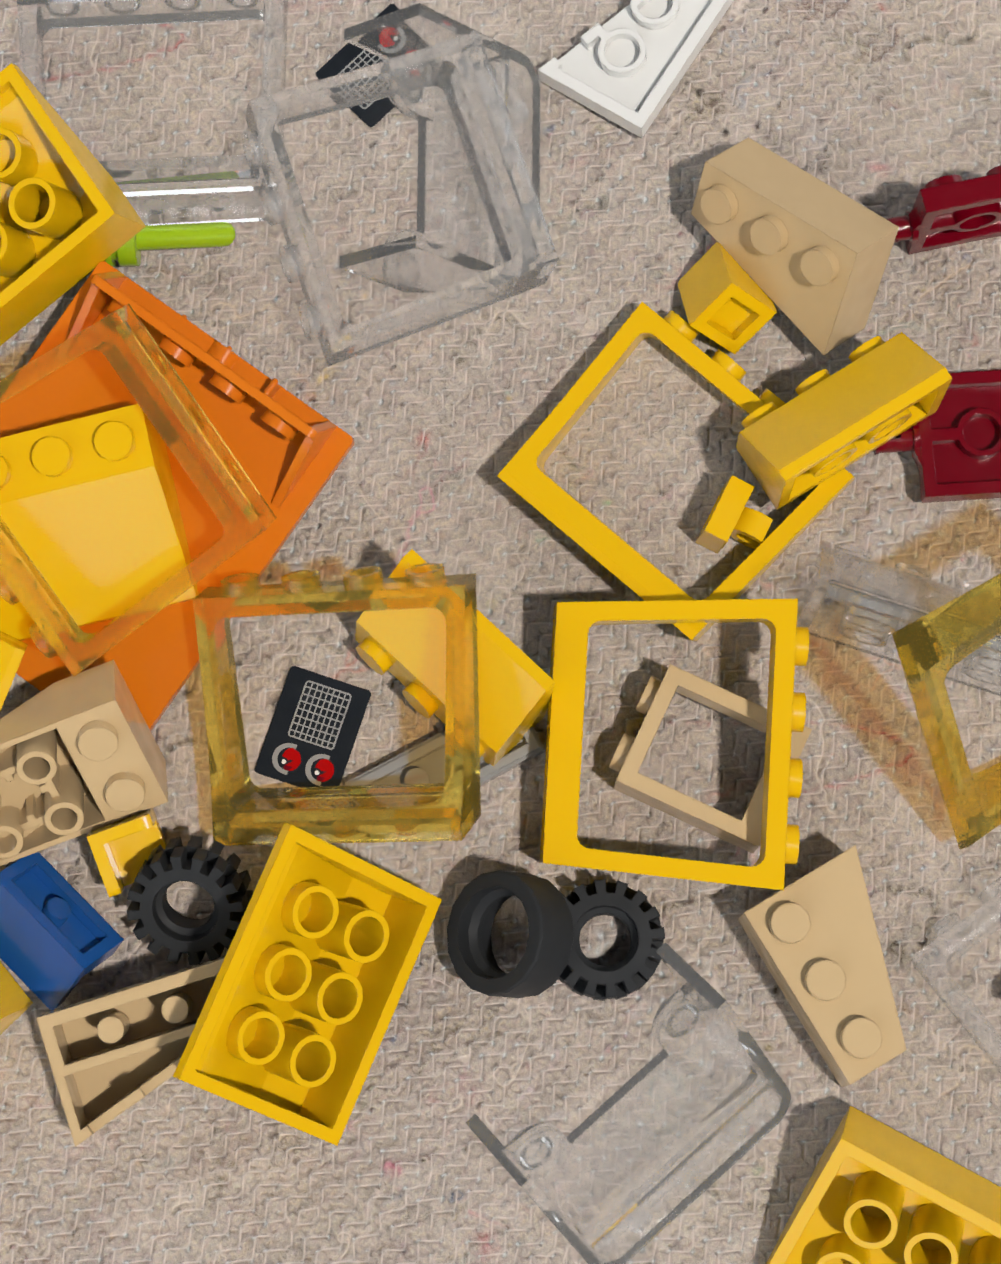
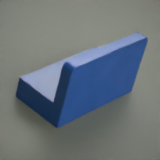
M39 852L17 860L0 872V959L50 1010H54L65 1001L84 975L115 953L124 939Z

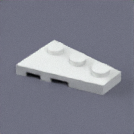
M630 0L628 6L601 26L597 23L581 36V42L557 60L554 57L539 68V81L643 138L734 0Z

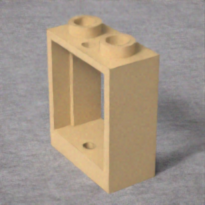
M670 664L663 680L651 676L635 710L646 715L636 738L624 733L608 768L619 773L614 789L753 854L761 843L764 769L740 820L638 773L675 692L766 733L767 708ZM804 726L803 732H792L790 758L800 757L812 731L811 728Z

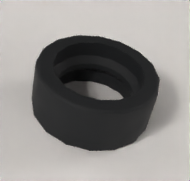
M498 870L482 873L465 885L452 905L447 925L448 954L456 974L470 989L488 996L523 998L541 994L556 983L567 966L574 941L572 915L563 894L547 879L513 871ZM514 895L522 902L528 916L529 938L525 954L516 968L509 973H504L499 968L492 952L491 931L495 916L502 904Z

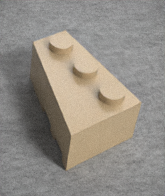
M749 137L705 161L691 214L724 247L741 268L823 356L865 329L899 227Z
M856 845L784 888V891L780 890L747 910L737 919L840 1087L853 1084L907 1050Z
M225 956L45 1012L36 1018L75 1147L174 1075Z

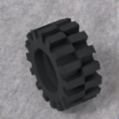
M191 836L187 846H183L181 837L169 840L165 850L161 844L151 852L148 860L145 859L129 889L127 900L131 901L127 909L128 921L138 919L133 929L137 939L140 940L149 934L152 939L147 949L154 955H157L162 946L170 949L166 961L178 964L182 953H188L189 965L200 964L205 953H207L210 961L221 957L224 948L229 949L253 895V890H247L251 882L248 870L240 873L237 872L241 859L234 852L226 860L223 859L220 854L224 845L215 840L210 850L202 849L203 837ZM178 881L195 883L203 887L212 896L214 911L203 919L185 917L176 912L168 903L167 889Z
M606 879L594 880L592 884L585 886L582 884L574 888L573 892L564 897L572 915L574 941L568 964L559 976V979L580 996L585 995L592 997L593 1000L600 1001L614 998L617 1000L627 997V995L639 990L646 984L661 962L664 952L663 942L665 933L664 927L661 926L659 920L660 914L656 907H652L647 901V896L639 889L635 891L627 887V883L618 880L617 883L606 882ZM601 915L613 916L623 922L629 931L631 939L629 952L623 960L614 965H597L591 962L581 950L579 942L580 932L583 926L594 917Z

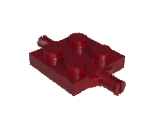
M1001 165L992 168L983 177L963 180L961 175L954 174L942 176L928 182L925 188L920 189L912 210L906 211L901 216L887 218L888 221L899 227L894 243L905 241L907 253L910 255L1001 236Z
M1001 370L949 373L952 380L937 411L873 450L875 455L879 453L911 451L912 458L919 471L922 503L1001 498Z

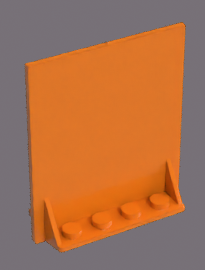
M101 261L1 400L0 438L142 403L158 412L200 598L24 640L22 642L28 644L16 674L39 691H42L54 682L114 660L151 731L354 446L355 440L348 433L280 386L276 378L270 379L232 352L231 346L225 347L187 320L185 314L180 315L110 264Z

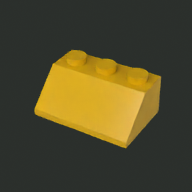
M902 332L884 342L881 336H876L856 348L848 357L852 363L833 375L827 369H823L805 379L795 389L798 396L777 408L773 402H770L749 414L741 422L744 429L738 434L736 449L776 510L935 413L952 380L947 369Z
M411 549L401 559L357 619L355 640L359 645L356 647V651L375 672L383 675L388 670L405 686L402 690L403 696L418 713L426 718H430L435 714L447 727L454 729L448 737L465 757L476 762L482 756L487 764L494 766L523 739V735L530 728H534L545 717L555 681L421 556Z

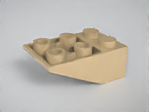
M114 660L54 682L0 719V866L168 802L166 760Z

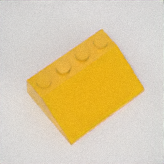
M13 63L0 72V346L94 270L99 262L105 261L146 227L112 176L19 67Z
M142 403L0 438L1 632L19 641H24L200 598L158 412Z
M284 822L173 1077L338 1146L442 899L292 824Z
M850 1106L820 1157L766 1264H1001V1187Z

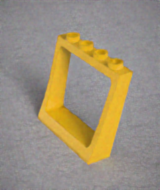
M641 302L497 477L644 601L696 600L551 479L544 468L548 457L639 343L647 338L656 339L747 415L770 402H773L777 408L786 404L767 388L759 397L740 382L747 372L720 349L710 358L692 342L699 335V332L689 326V323L677 313L670 310L662 318L644 302ZM844 468L818 484L806 499L707 598L702 600L739 599L855 479L854 476ZM676 623L673 625L689 639L697 642L714 623Z
M798 598L557 602L553 607L550 677L555 681V685L549 701L547 716L539 863L784 891L785 864H797L800 845L799 826L787 824L788 798H800L803 782L802 759L790 758L792 732H803L806 718L805 693L794 692L795 666H806L809 654L808 627L797 626ZM760 622L768 626L771 641L760 856L757 862L751 866H740L589 849L582 846L578 841L577 831L589 628L597 625Z

